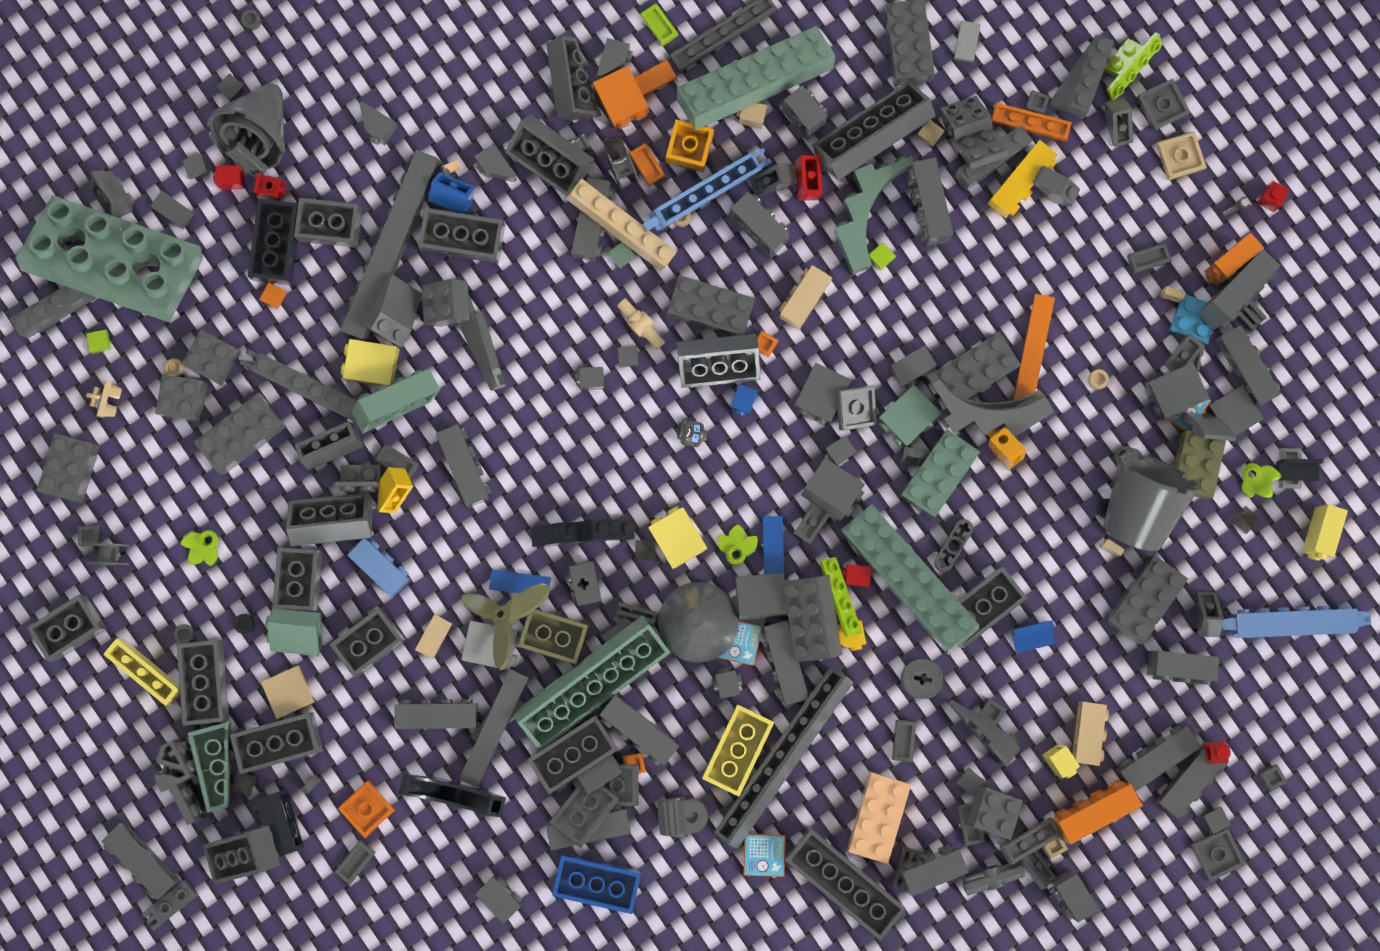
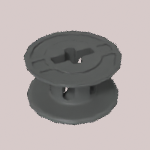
M624 145L622 147L625 156L613 161L606 152L610 168L620 189H622L620 179L633 174L636 182H639L632 160Z
M88 544V546L98 547V562H87V564L129 565L128 563L119 562V548L130 547V545Z
M915 659L903 668L901 684L910 696L917 699H929L940 691L943 684V674L935 662L928 659ZM923 673L924 677L930 678V681L922 682L921 685L919 684L920 681L914 680V675L921 676Z

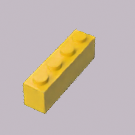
M1039 140L991 198L988 205L1005 219L1009 214L1014 216L1020 208L1018 203L1022 199L1026 201L1032 194L1030 190L1034 185L1032 182L1041 166L1052 169L1057 163L1055 158L1058 154Z

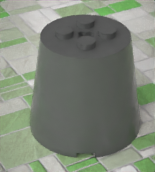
M1133 453L1123 454L1117 468L1103 527L1111 536L1127 545L1147 551H1158L1196 495L1199 484L1195 479H1191V481L1187 479V473L1164 461L1145 455L1142 458H1136Z

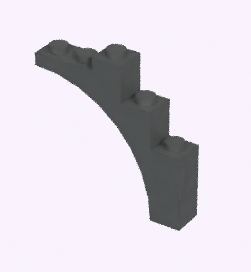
M935 372L927 376L931 382L928 384L934 395L938 393L940 396L938 402L943 408L939 410L943 416L940 421L946 429L950 427L953 433L971 423L975 431L980 430L983 436L1001 426L1002 429L1006 427L1015 437L1054 413L1050 403L1040 389L1012 401L999 403L979 402L967 399L953 392L942 383Z

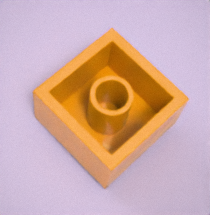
M675 120L666 154V163L704 173L714 136V129L702 127L694 130L691 123Z

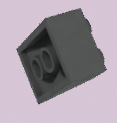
M390 273L362 321L361 326L387 342L402 348L412 330L422 293Z

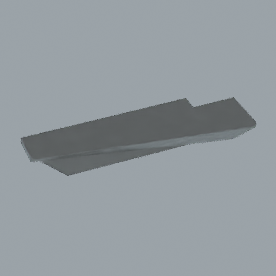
M468 295L470 321L461 322L458 325L489 389L494 391L506 387L485 315L483 312L475 313L472 299Z

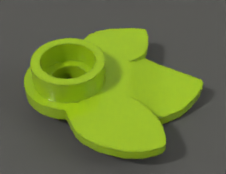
M1255 463L1247 464L1242 470L1244 478L1242 491L1248 498H1251L1255 493L1261 497L1271 498L1273 496L1271 482L1280 479L1281 475L1275 468L1269 465L1260 467ZM1254 470L1256 476L1251 477L1249 471Z
M740 525L733 527L729 536H718L719 549L726 553L727 560L734 565L741 564L745 560L746 555L752 554L758 543L757 536L746 538V534ZM738 551L740 557L733 558L732 553Z
M209 530L201 534L192 532L182 539L181 545L190 548L189 564L195 565L205 561L209 566H212L218 558L216 547L219 543V538L215 532ZM208 537L212 538V542L210 544L206 543V539Z

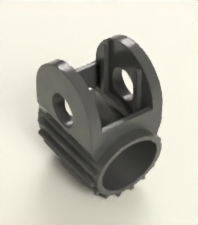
M685 795L657 802L660 835L688 837V834L701 831L707 824V809L698 799L685 798ZM688 811H695L697 817L694 820H688L686 813Z

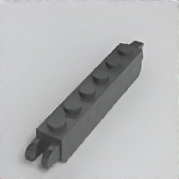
M249 349L246 350L245 353L257 359L253 365L246 360H241L239 364L251 369L255 374L356 423L351 412L357 400L261 353L258 354Z

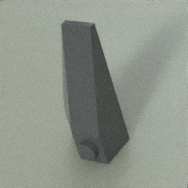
M952 699L947 701L999 764L1008 765L1021 748L1017 745L1020 742L1012 733L1009 735Z

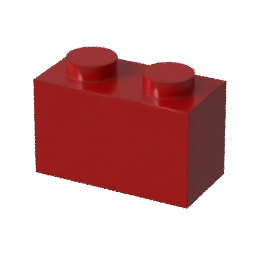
M801 155L795 162L798 183H796L797 200L817 201L823 194L820 155Z

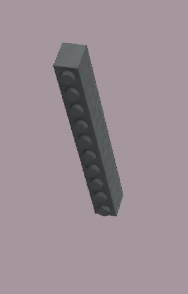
M416 150L415 154L410 156L408 171L403 173L400 190H396L393 201L395 202L393 207L389 208L385 218L387 221L385 226H381L378 237L380 238L377 244L373 245L370 253L372 257L363 268L364 276L362 281L359 280L356 285L355 291L357 293L354 299L351 298L348 304L349 312L340 323L341 331L345 335L361 341H367L371 331L361 326V323L390 273L394 275L431 188V183L441 164L437 157Z
M830 666L716 828L714 834L728 845L738 849L853 685V681Z

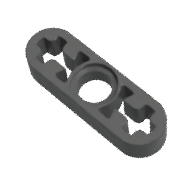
M962 519L954 525L934 560V566L938 571L945 572L952 568L973 532V525L969 520ZM967 524L968 532H963L961 538H964L963 541L959 537L953 536L954 533L958 535L961 531L959 525ZM950 540H956L959 543L957 551H951L948 548ZM945 550L948 554L954 555L952 559L949 556L946 561L949 564L948 567L944 566L941 568L939 559L945 558L946 554L943 553Z

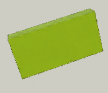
M656 3L640 13L641 18L662 47L678 37L677 31Z

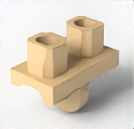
M105 382L102 396H99L100 388L94 387L93 394L86 393V397L91 399L89 406L96 407L97 400L100 401L97 417H115L117 406L106 403L108 397L119 399L122 389L111 385L112 382Z

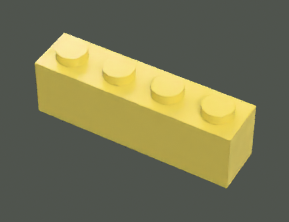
M116 639L103 654L165 706L172 705L180 696V685L125 639Z

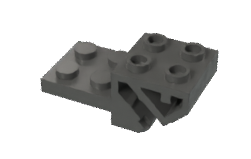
M977 96L969 97L963 101L940 108L941 119L946 132L953 131L954 134L951 138L952 147L957 154L962 155L971 170L1009 157L1007 148L993 130L991 115Z
M182 738L171 740L161 746L156 763L162 764L164 767L162 771L154 774V779L161 793L170 790L186 824L190 825L204 819L205 810L202 804L195 799L194 795L196 793L191 784L188 785L187 783L189 780L197 777L198 773L195 761L190 753L192 751L191 746Z

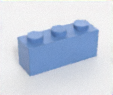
M363 538L348 556L390 597H394L410 581L407 577L409 573L402 566L397 568L392 563L394 559L387 552L383 554L378 549L380 545L375 540Z

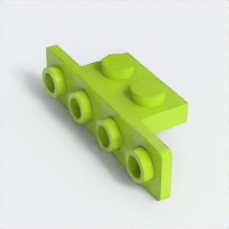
M1155 32L1144 46L1127 39L1105 65V72L1116 77L1107 88L1110 100H1115L1118 96L1122 95L1128 84L1148 64L1151 57L1160 50L1162 41L1159 33Z
M833 557L820 561L823 574L830 575L836 619L840 621L845 637L861 634L862 630L837 558Z

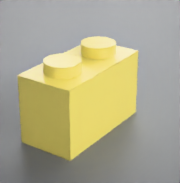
M1057 744L1042 754L1056 776L1068 779L1077 773L1076 769L1080 767L1065 745Z

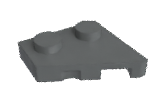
M1187 334L1163 365L1172 372L1185 365L1194 363L1198 372L1200 371L1201 357L1203 356L1205 345L1191 334Z

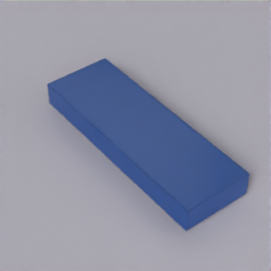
M763 516L764 575L784 573L783 516Z
M491 569L489 590L520 593L539 583L547 584L550 587L551 577Z

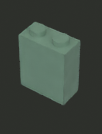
M913 385L878 418L880 422L878 425L884 432L887 433L889 431L894 436L892 439L899 447L903 446L905 448L941 413Z
M272 608L270 616H267L265 620V628H268L266 641L270 644V651L319 656L323 643L321 613Z

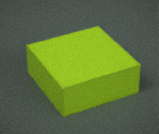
M883 242L869 254L870 260L880 270H883L896 258V255Z
M106 329L86 334L91 354L112 350L109 334Z

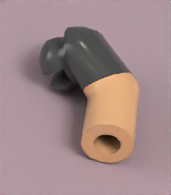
M455 160L443 165L439 172L449 176L450 173L461 168L458 161Z

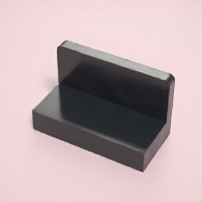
M1282 459L1276 461L1277 471L1281 475V478L1277 481H1319V464H1323L1324 459Z

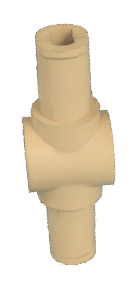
M626 298L617 305L628 318V325L637 336L646 338L656 350L665 343L654 330V322L644 311H637Z

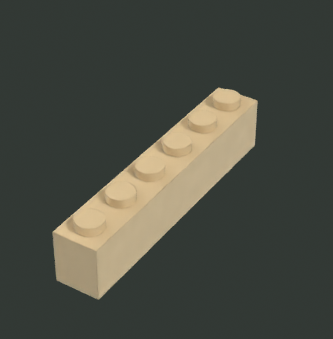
M583 179L577 182L566 197L569 202L661 271L666 268L677 251L648 230L646 232L642 224Z

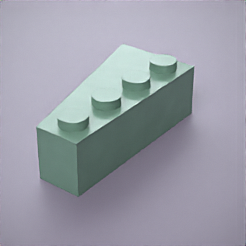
M231 722L188 733L207 813L230 806Z

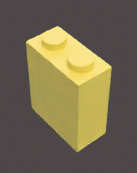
M349 339V344L345 345L344 355L346 356V362L342 364L341 375H343V379L346 381L375 386L387 385L389 387L394 384L400 349L397 346Z
M1329 504L1315 507L1302 553L1308 555L1307 558L1320 561V559L1326 560L1335 556L1348 510Z
M678 506L668 511L667 517L663 519L658 517L651 521V526L648 527L672 569L677 568L707 550L705 543L683 507L679 509Z

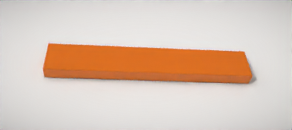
M1040 294L1034 295L1013 400L1025 397L1036 391L1055 300L1054 297Z

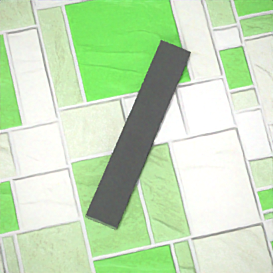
M755 0L670 54L669 57L681 73L777 12L778 8L772 0Z

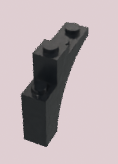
M591 519L531 527L532 547L635 539L633 519Z
M406 773L403 774L398 793L404 796L453 805L493 817H501L506 800L504 796L471 785L459 784L440 777H426Z

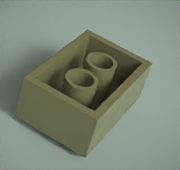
M1186 430L1180 435L1174 466L1187 473V479L1190 481L1195 479L1199 484V489L1194 497L1206 500L1214 498L1226 440L1206 439Z
M535 609L527 616L518 647L578 664L589 625Z

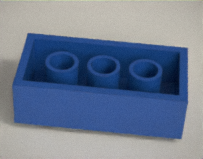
M562 853L552 896L632 914L642 871Z

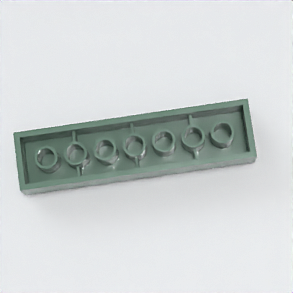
M815 26L678 86L677 101L694 130H697L834 69L835 54L818 27Z
M873 504L841 529L847 541L871 566L875 573L947 655L979 630V624Z
M642 615L515 710L513 715L520 727L541 751L670 654V651Z

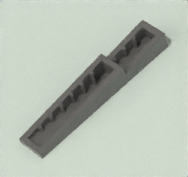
M513 669L509 670L459 780L478 788L529 679L528 676Z

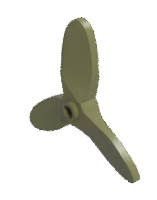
M539 583L523 590L508 601L505 606H499L493 600L478 594L468 593L462 595L461 601L466 608L482 618L494 621L493 658L496 667L500 670L505 668L509 660L514 622L530 614L546 600L550 593V587L547 584Z

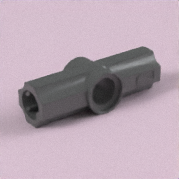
M1018 861L1012 865L1006 863L1000 866L992 865L986 867L979 873L961 878L966 895L969 896L984 890L1001 888L1005 883L1025 877L1021 862Z

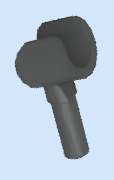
M1247 197L1240 198L1234 206L1221 212L1222 216L1224 217L1237 210L1244 211L1248 208L1250 204L1247 206L1242 204V201Z

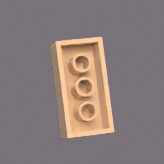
M869 771L847 846L848 852L888 864L911 787L909 783Z

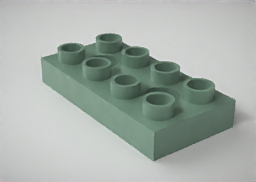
M54 195L51 196L16 256L18 266L23 272L169 323L203 260L201 247ZM72 240L85 242L83 246L72 247L69 251L62 249L67 242ZM151 265L160 268L158 272L148 273L144 277L136 275L138 270L144 266Z

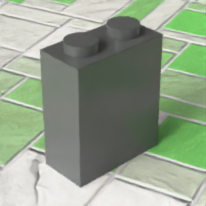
M815 363L794 405V408L797 409L796 412L805 417L807 415L814 417V421L821 425L830 424L837 410L836 390L847 389L851 379Z
M1194 363L1185 365L1145 383V393L1149 399H1152L1155 405L1153 410L1161 420L1210 399Z
M824 458L801 493V496L841 521L844 516L849 517L855 507L852 504L854 501L858 502L863 496L862 488L865 484Z
M784 573L736 577L735 587L739 620L787 617L788 612L783 582L788 581V579H784Z

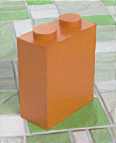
M628 66L593 82V88L614 129L618 127L622 129L628 126L630 121L635 119L641 120L649 113V106Z
M1249 233L1204 270L1206 278L1211 283H1215L1216 286L1219 285L1264 247L1252 233Z

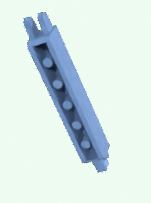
M764 148L755 153H749L653 210L648 215L650 220L642 225L644 230L647 232L655 227L657 231H661L760 172L762 168L772 163L770 159L764 160L761 164L758 163L756 158L764 154Z
M1338 605L1337 610H1330V606H1317V610L1310 611V607H1297V611H1290V608H1277V612H1270V608L1257 609V613H1250V609L1237 610V614H1231V618H1224L1221 630H1232V635L1236 638L1356 633L1360 626L1370 625L1372 620L1371 612L1350 609V605Z

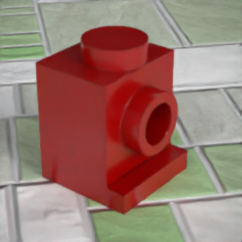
M257 173L253 192L257 197L281 201L282 196L286 193V184L281 178ZM269 183L273 184V187L271 189H268Z
M1224 740L1203 743L1206 763L1221 764L1229 762L1228 757L1231 756L1229 745H1226Z

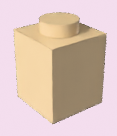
M756 103L738 111L737 117H740L739 124L762 129L767 105Z

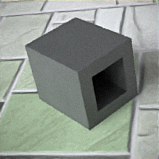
M603 367L579 368V373H576V385H580L581 390L605 389Z
M845 435L824 450L826 453L824 457L838 466L855 455L857 451Z

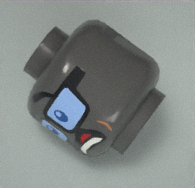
M685 420L683 424L678 426L677 439L680 440L682 445L698 448L702 442L706 441L707 430L704 429V425L701 422Z

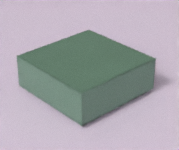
M623 242L608 252V255L620 269L636 257Z

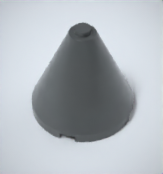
M267 83L216 109L207 122V126H210L211 129L209 136L213 143L227 155L225 153L227 148L239 141L268 166V169L277 166L285 152L283 92L280 87L274 83Z
M692 582L675 589L665 599L658 618L659 632L666 647L677 657L696 663L712 661L723 655L732 646L739 625L737 609L732 599L719 587L704 582Z

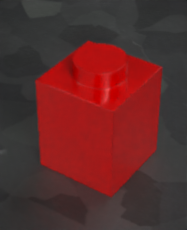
M240 165L216 166V172L213 173L214 184L221 190L245 189L244 169Z
M1271 181L1265 186L1256 203L1275 212L1282 206L1290 190L1275 181Z
M847 564L846 568H842L841 573L846 585L870 587L871 566Z

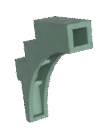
M902 156L896 159L893 164L888 165L885 163L878 166L877 170H875L872 163L869 165L864 163L854 170L852 176L859 194L853 192L847 195L843 203L850 222L843 221L837 224V228L834 231L851 275L871 267L872 263L867 250L866 240L867 219L870 209L885 186L897 176L910 169L912 162H914L912 156L908 158Z

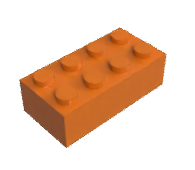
M1119 780L1113 781L1107 785L1109 788L1106 790H1097L1090 794L1091 798L1085 801L1080 799L1074 802L1072 808L1068 810L1064 808L1057 811L1052 819L1060 831L1063 841L1071 845L1142 807L1143 805L1132 785L1123 781L1119 782Z

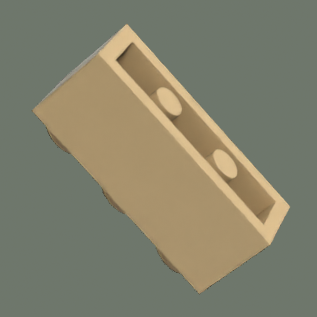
M813 265L810 269L806 268L800 276L802 279L800 285L797 286L795 284L789 293L792 297L788 302L784 301L779 309L781 312L779 318L800 330L832 280L831 276Z
M1078 702L1072 752L1073 757L1078 763L1100 766V762H1103L1104 750H1102V742H1105L1107 736L1104 726L1105 721H1108L1109 718L1107 705Z

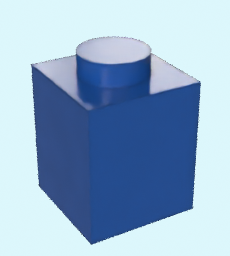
M739 384L730 408L734 410L733 413L742 417L745 414L749 415L758 391Z

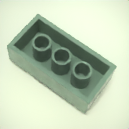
M419 369L413 372L411 377L407 379L401 377L389 387L383 385L371 395L369 393L361 395L357 403L354 404L355 407L351 414L362 434L431 403L440 391L429 369L424 371Z
M947 429L899 497L929 518H935L980 452Z

